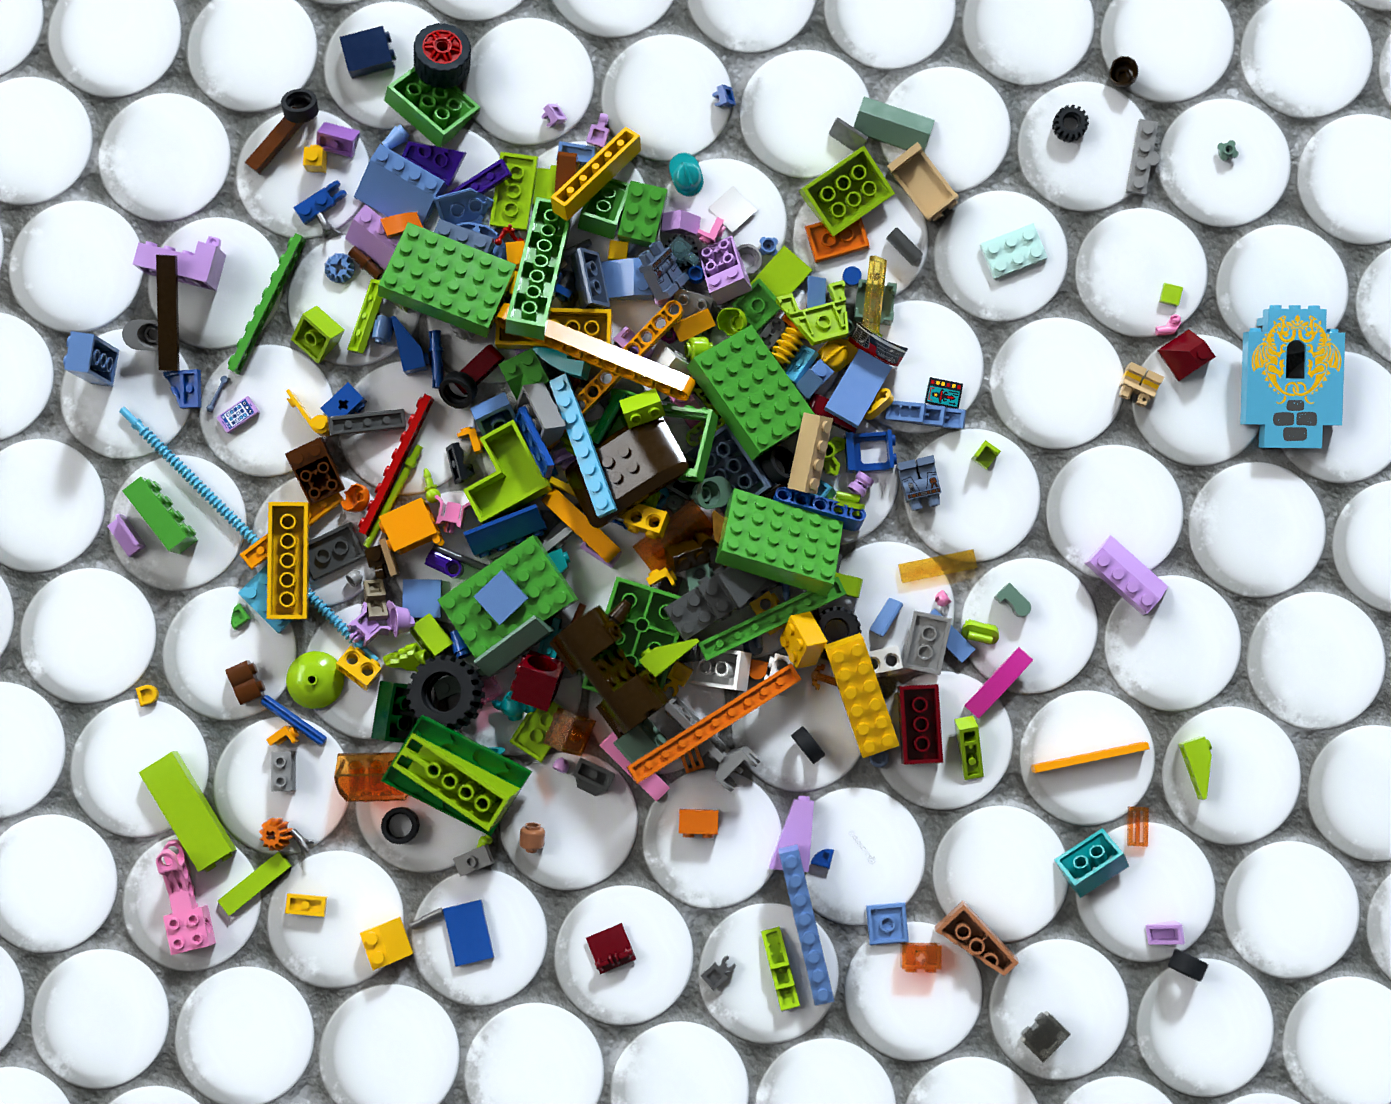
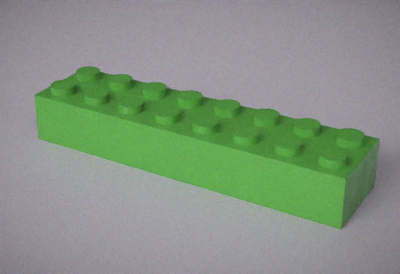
M536 197L506 318V333L540 340L545 338L573 218L572 216L566 221L555 214L552 210L550 199Z

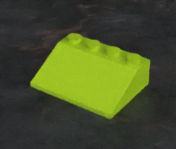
M865 146L860 147L798 190L808 207L832 236H835L895 194Z

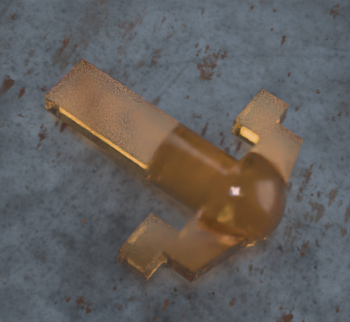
M821 664V666L817 665L811 673L812 686H815V690L820 689V684H817V681L837 686L834 677L820 673V670L824 671L825 669L824 664Z

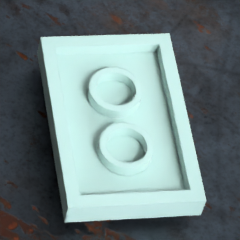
M1034 223L980 244L994 279L1048 258Z

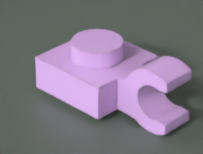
M601 113L598 124H591L586 140L587 144L600 148L606 145L610 129L605 128L609 120L608 115Z

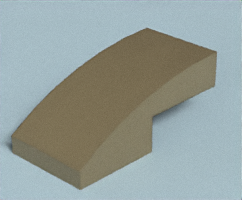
M383 579L364 580L363 588L365 602L367 603L368 621L387 620L388 611L385 602L386 592Z

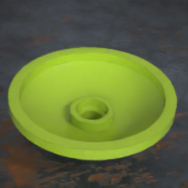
M320 651L307 652L297 657L290 665L286 677L287 689L293 700L299 705L310 709L324 708L335 702L344 687V674L336 669L337 660L333 656ZM311 676H314L316 679L314 683L310 682Z

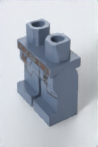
M656 241L649 246L650 250L644 251L638 256L642 262L638 269L643 273L654 297L659 301L671 298L690 278L686 272H681L676 263V258L672 254L671 247L664 248L661 241Z
M934 455L918 458L916 461L913 459L897 463L896 469L906 503L909 502L912 512L923 508L921 499L925 498L928 500L929 507L939 506L941 488L935 468Z

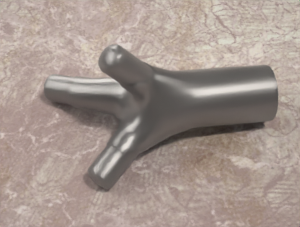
M323 212L316 215L323 229L322 237H326L327 231H331L339 236L341 235V232L332 227L327 221Z
M294 828L290 834L298 843L301 855H305V851L306 853L310 852L307 844H314V840L304 838Z

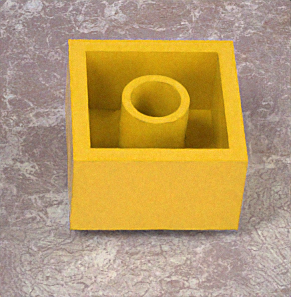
M811 611L790 615L780 637V643L785 648L789 660L796 669L816 665L828 642Z

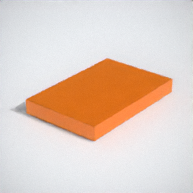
M859 218L835 236H832L821 222L805 226L815 263L870 248L862 218Z

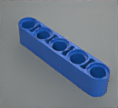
M786 487L776 489L772 499L844 522L843 529L849 531H858L866 518L864 509L850 508L845 504L844 506H839L836 503L840 502ZM834 508H841L842 513L834 512ZM854 511H860L861 517L855 515L853 516L852 513Z

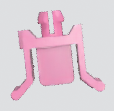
M435 495V498L440 502L436 524L442 526L446 522L444 532L448 533L449 531L450 534L454 533L455 524H457L458 528L463 529L466 512L472 507L470 502L463 505L461 510V504L447 502L446 505L442 498Z

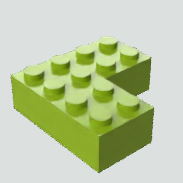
M514 420L480 437L497 471L463 489L482 525L504 517L552 490L547 478L542 476Z

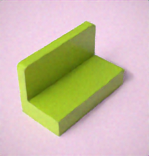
M551 165L550 169L537 168L533 205H535L536 197L551 200V196L555 193L557 165Z
M430 613L417 621L415 626L410 627L409 632L423 650H428L432 659L439 656L443 650L453 643Z

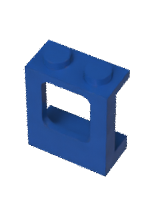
M891 430L856 434L845 432L847 473L893 470L894 465H897L896 453L893 454V446L896 445V440ZM882 440L886 442L887 462L862 463L861 442Z

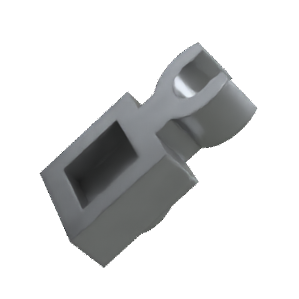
M728 955L722 959L720 966L714 962L701 974V977L713 991L728 978L725 972L732 971L736 967L735 963L730 967L726 966L725 962L729 959Z

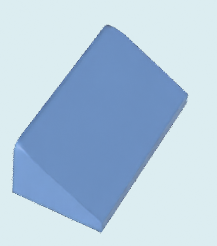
M808 276L807 308L826 304V278Z
M889 598L870 630L880 637L885 636L901 610L903 603Z

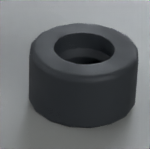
M1175 949L1168 967L1201 982L1208 964L1192 955Z

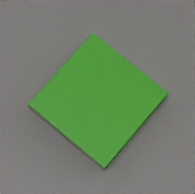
M760 278L751 285L752 291L741 295L731 304L745 313L748 324L752 325L756 332L760 331L781 311V308L775 302L777 297Z

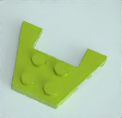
M844 280L828 284L827 289L833 301L830 303L800 310L792 293L779 296L775 300L776 304L812 346L847 337L849 333Z

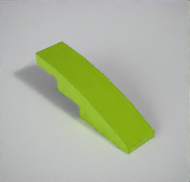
M780 926L761 931L781 1012L798 1008L800 1004Z

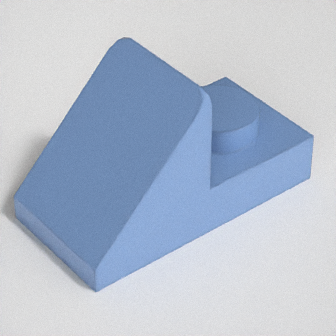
M819 359L811 369H808L795 387L808 400L834 371Z

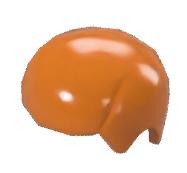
M358 483L351 485L348 491L344 492L346 499L341 501L342 508L353 513L362 512L368 506L370 499L369 491L364 485Z

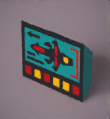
M930 377L925 403L959 409L963 383Z

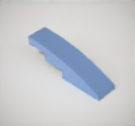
M893 401L886 408L885 419L964 430L966 410L926 405L925 403Z

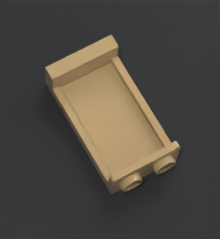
M918 142L887 165L890 173L928 222L938 220L943 215L941 212L947 208L950 210L958 204L959 195L953 191L924 153Z

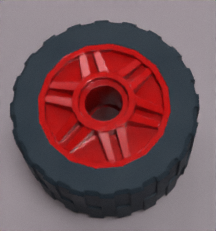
M435 23L426 26L417 34L414 41L415 72L421 80L432 87L446 89L461 84L467 78V74L470 71L471 44L467 35L461 29L447 23Z

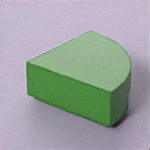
M238 603L233 609L231 624L234 630L251 620V617L241 603Z

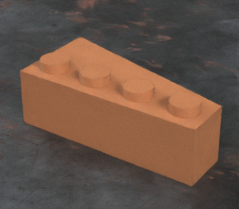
M963 900L935 925L937 933L942 934L1003 976L1019 963L1017 957Z

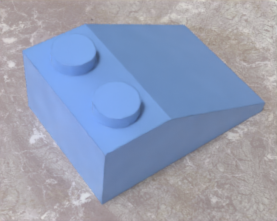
M639 258L601 262L609 300H653V293L643 273L638 269L642 265Z

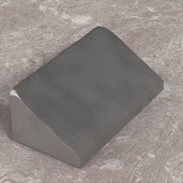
M839 117L835 119L829 131L830 136L852 151L866 146L868 141L867 136Z

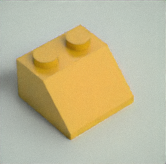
M401 917L360 932L372 970L413 954Z

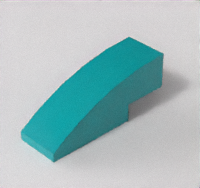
M533 346L534 352L555 369L571 377L588 381L591 366L585 361L574 360V357L555 349Z

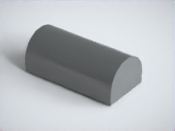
M898 227L887 236L888 242L912 266L922 258L923 253Z

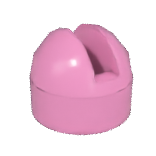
M941 590L935 596V602L939 606L944 607L951 603L944 590Z

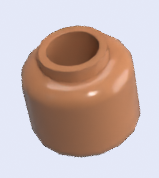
M526 823L520 829V846L526 849L528 853H536L537 850L543 848L545 844L544 828L538 823Z

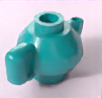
M509 691L502 701H491L493 707L502 711L510 721L521 720L524 712L530 713L536 710L535 707L512 700V691Z

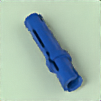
M431 330L429 331L430 348H428L431 356L432 388L438 389L444 379L442 360L444 348L441 343V331Z

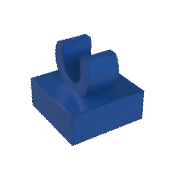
M724 84L716 87L717 92H714L712 97H719V102L715 103V106L731 108L736 105L732 87Z

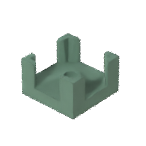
M859 279L853 321L891 326L894 318L893 307L897 283L888 282L886 286L868 284L869 280Z

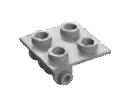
M680 288L674 297V300L678 301L684 309V314L679 320L707 308L710 311L713 304V297ZM672 306L670 314L675 315L679 312L678 306Z

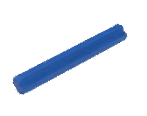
M265 695L261 699L260 703L318 745H323L327 740L325 735L270 696Z

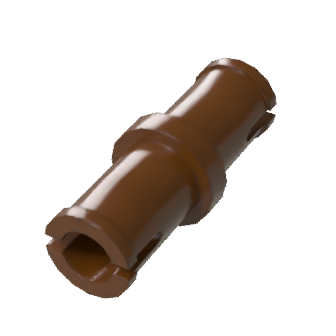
M356 246L348 252V256L360 265L359 268L368 272L374 279L378 280L383 275L384 271L372 262V258L367 257Z

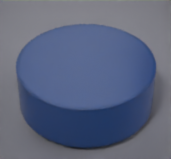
M855 266L847 267L842 275V279L848 286H856L862 277L861 271Z

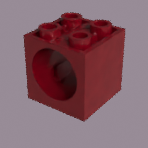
M530 650L527 656L523 655L521 662L517 665L515 671L517 676L510 687V691L513 692L511 699L548 712L557 695L565 664L560 660Z

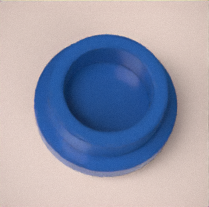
M693 265L687 270L690 283L700 284L704 281L705 275L701 266Z

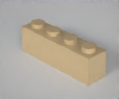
M803 412L787 488L817 494L833 418Z

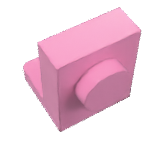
M717 217L710 233L699 229L697 232L699 240L707 245L715 243L718 236L722 237L726 229L724 227V220Z

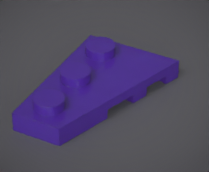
M408 141L402 157L442 179L447 186H451L467 152Z

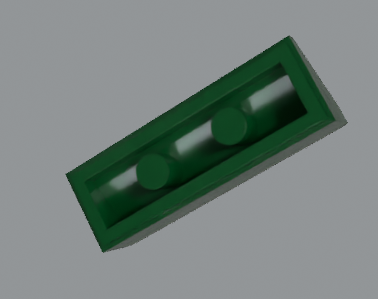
M620 390L615 392L590 435L594 443L599 445L606 439L622 411L619 401L628 398L629 395Z

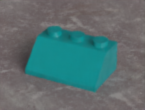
M1103 828L1054 859L1064 877L1080 898L1129 867L1124 853Z

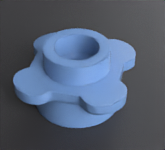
M762 237L759 241L761 243V248L759 249L761 255L770 254L775 256L778 252L776 249L778 244L777 238Z

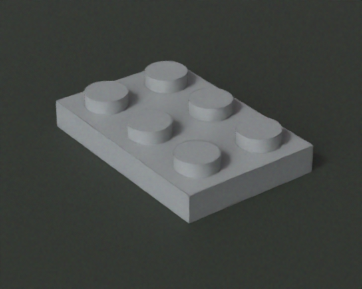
M914 610L903 660L904 668L935 675L941 674L952 618Z

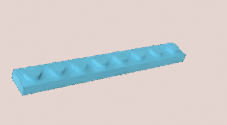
M565 373L550 380L549 383L561 417L565 421L566 431L596 515L602 518L617 511L569 375Z

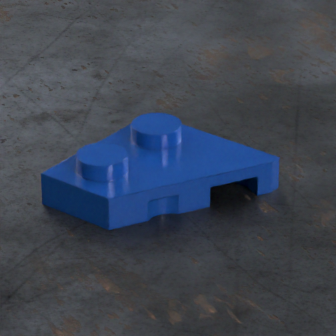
M201 370L163 372L164 377L168 379L171 385L170 389L176 396L180 408H202Z

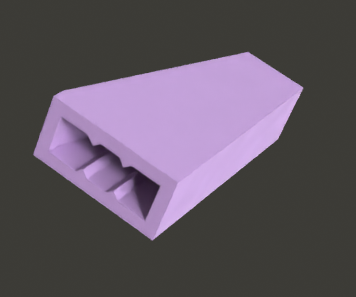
M798 796V799H793L770 860L769 869L783 870L779 848L798 844L804 872H809L814 801L810 800L809 796Z

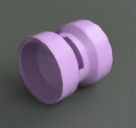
M859 471L855 476L856 479L848 485V488L863 498L866 494V489L871 487L874 481Z

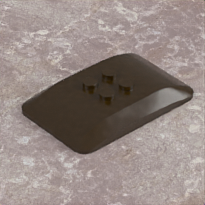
M664 417L630 429L627 425L603 440L601 444L594 446L617 511L602 518L597 517L577 459L567 467L565 475L591 526L602 528L683 476L687 472L689 464Z

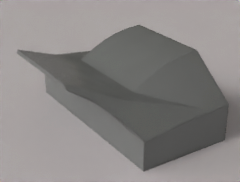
M580 757L572 775L576 779L577 788L597 796L601 792L608 791L616 774Z

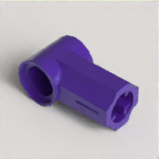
M432 549L426 557L425 565L452 578H459L464 573V567L460 562ZM453 564L459 566L456 574L450 573V567Z

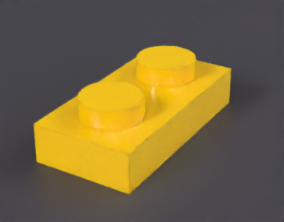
M287 893L285 913L324 917L326 914L327 896Z

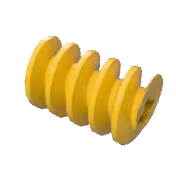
M786 327L785 332L787 334L782 333V340L779 339L776 342L778 346L772 347L774 352L771 353L784 369H786L783 365L784 363L791 364L788 357L795 358L792 351L799 352L796 345H804L801 338L806 339L794 327Z

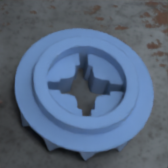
M335 253L328 257L327 262L324 263L327 277L335 283L348 281L355 271L353 260L344 253ZM341 263L345 269H340L337 274V269L333 266H338Z

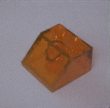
M558 707L543 743L561 752L582 757L596 720Z

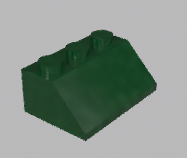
M380 681L371 735L372 739L404 743L418 720L414 717L415 712H411L408 707L411 701H407L406 695L410 694L407 684Z

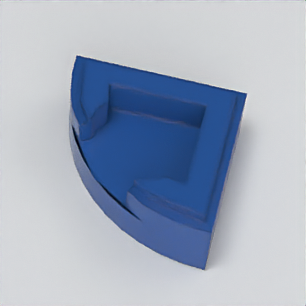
M834 849L819 851L814 855L810 864L830 869Z

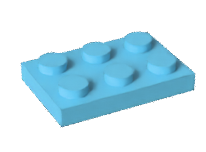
M264 566L238 594L280 634L293 620L267 619V566Z

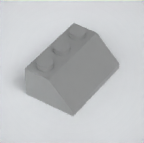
M544 382L523 385L514 412L517 415L519 407L526 406L547 448L561 439L566 428L565 421L558 412V407L554 404L550 391L547 390Z

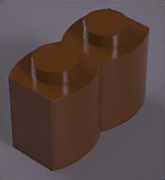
M246 660L225 670L240 705H245L265 696L263 691L266 689L262 680L257 679L256 673H258V670L254 663Z

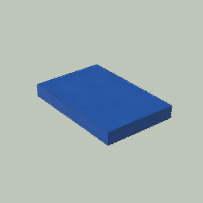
M482 899L443 908L456 967L494 958Z

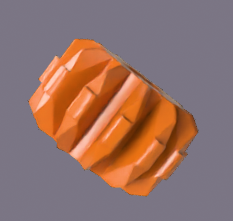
M271 818L262 824L263 829L259 831L262 834L259 840L264 841L263 847H269V851H280L290 844L289 840L293 838L289 833L292 828L287 827L289 822H283V818Z

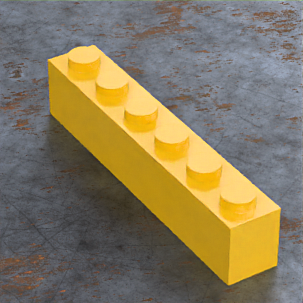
M627 127L622 129L551 196L553 212L568 221L641 152L640 135Z

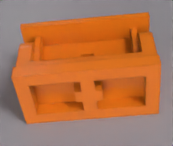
M679 809V834L689 838L694 837V834H702V838H714V834L718 835V810Z

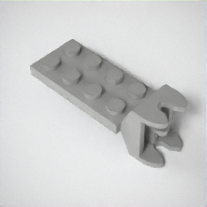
M674 696L664 706L666 709L665 713L671 719L675 718L680 723L679 726L683 731L700 721L677 696ZM716 734L698 745L700 747L703 746L708 751L707 754L711 759L720 762L715 779L729 791H732L737 786L729 774L734 769L741 774L743 769L739 764L744 759L753 767H756L760 762L758 756L747 745L731 750Z

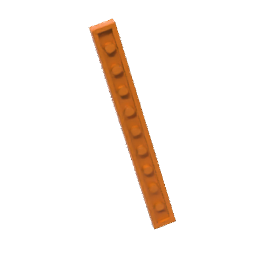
M790 663L626 768L636 784L640 783L801 681V677Z

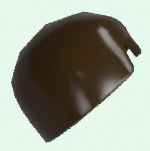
M1121 56L1112 62L1109 78L1113 85L1119 88L1129 87L1136 81L1138 65L1133 58Z

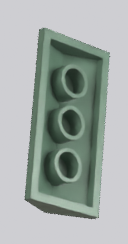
M864 97L855 120L854 128L868 138L904 150H908L918 142L922 150L925 151L935 120Z
M534 615L473 661L488 677L495 676L555 630Z

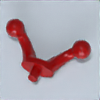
M508 224V227L503 228L494 243L500 246L502 244L501 240L507 233L510 234L515 242L524 241V239L517 238L512 224Z

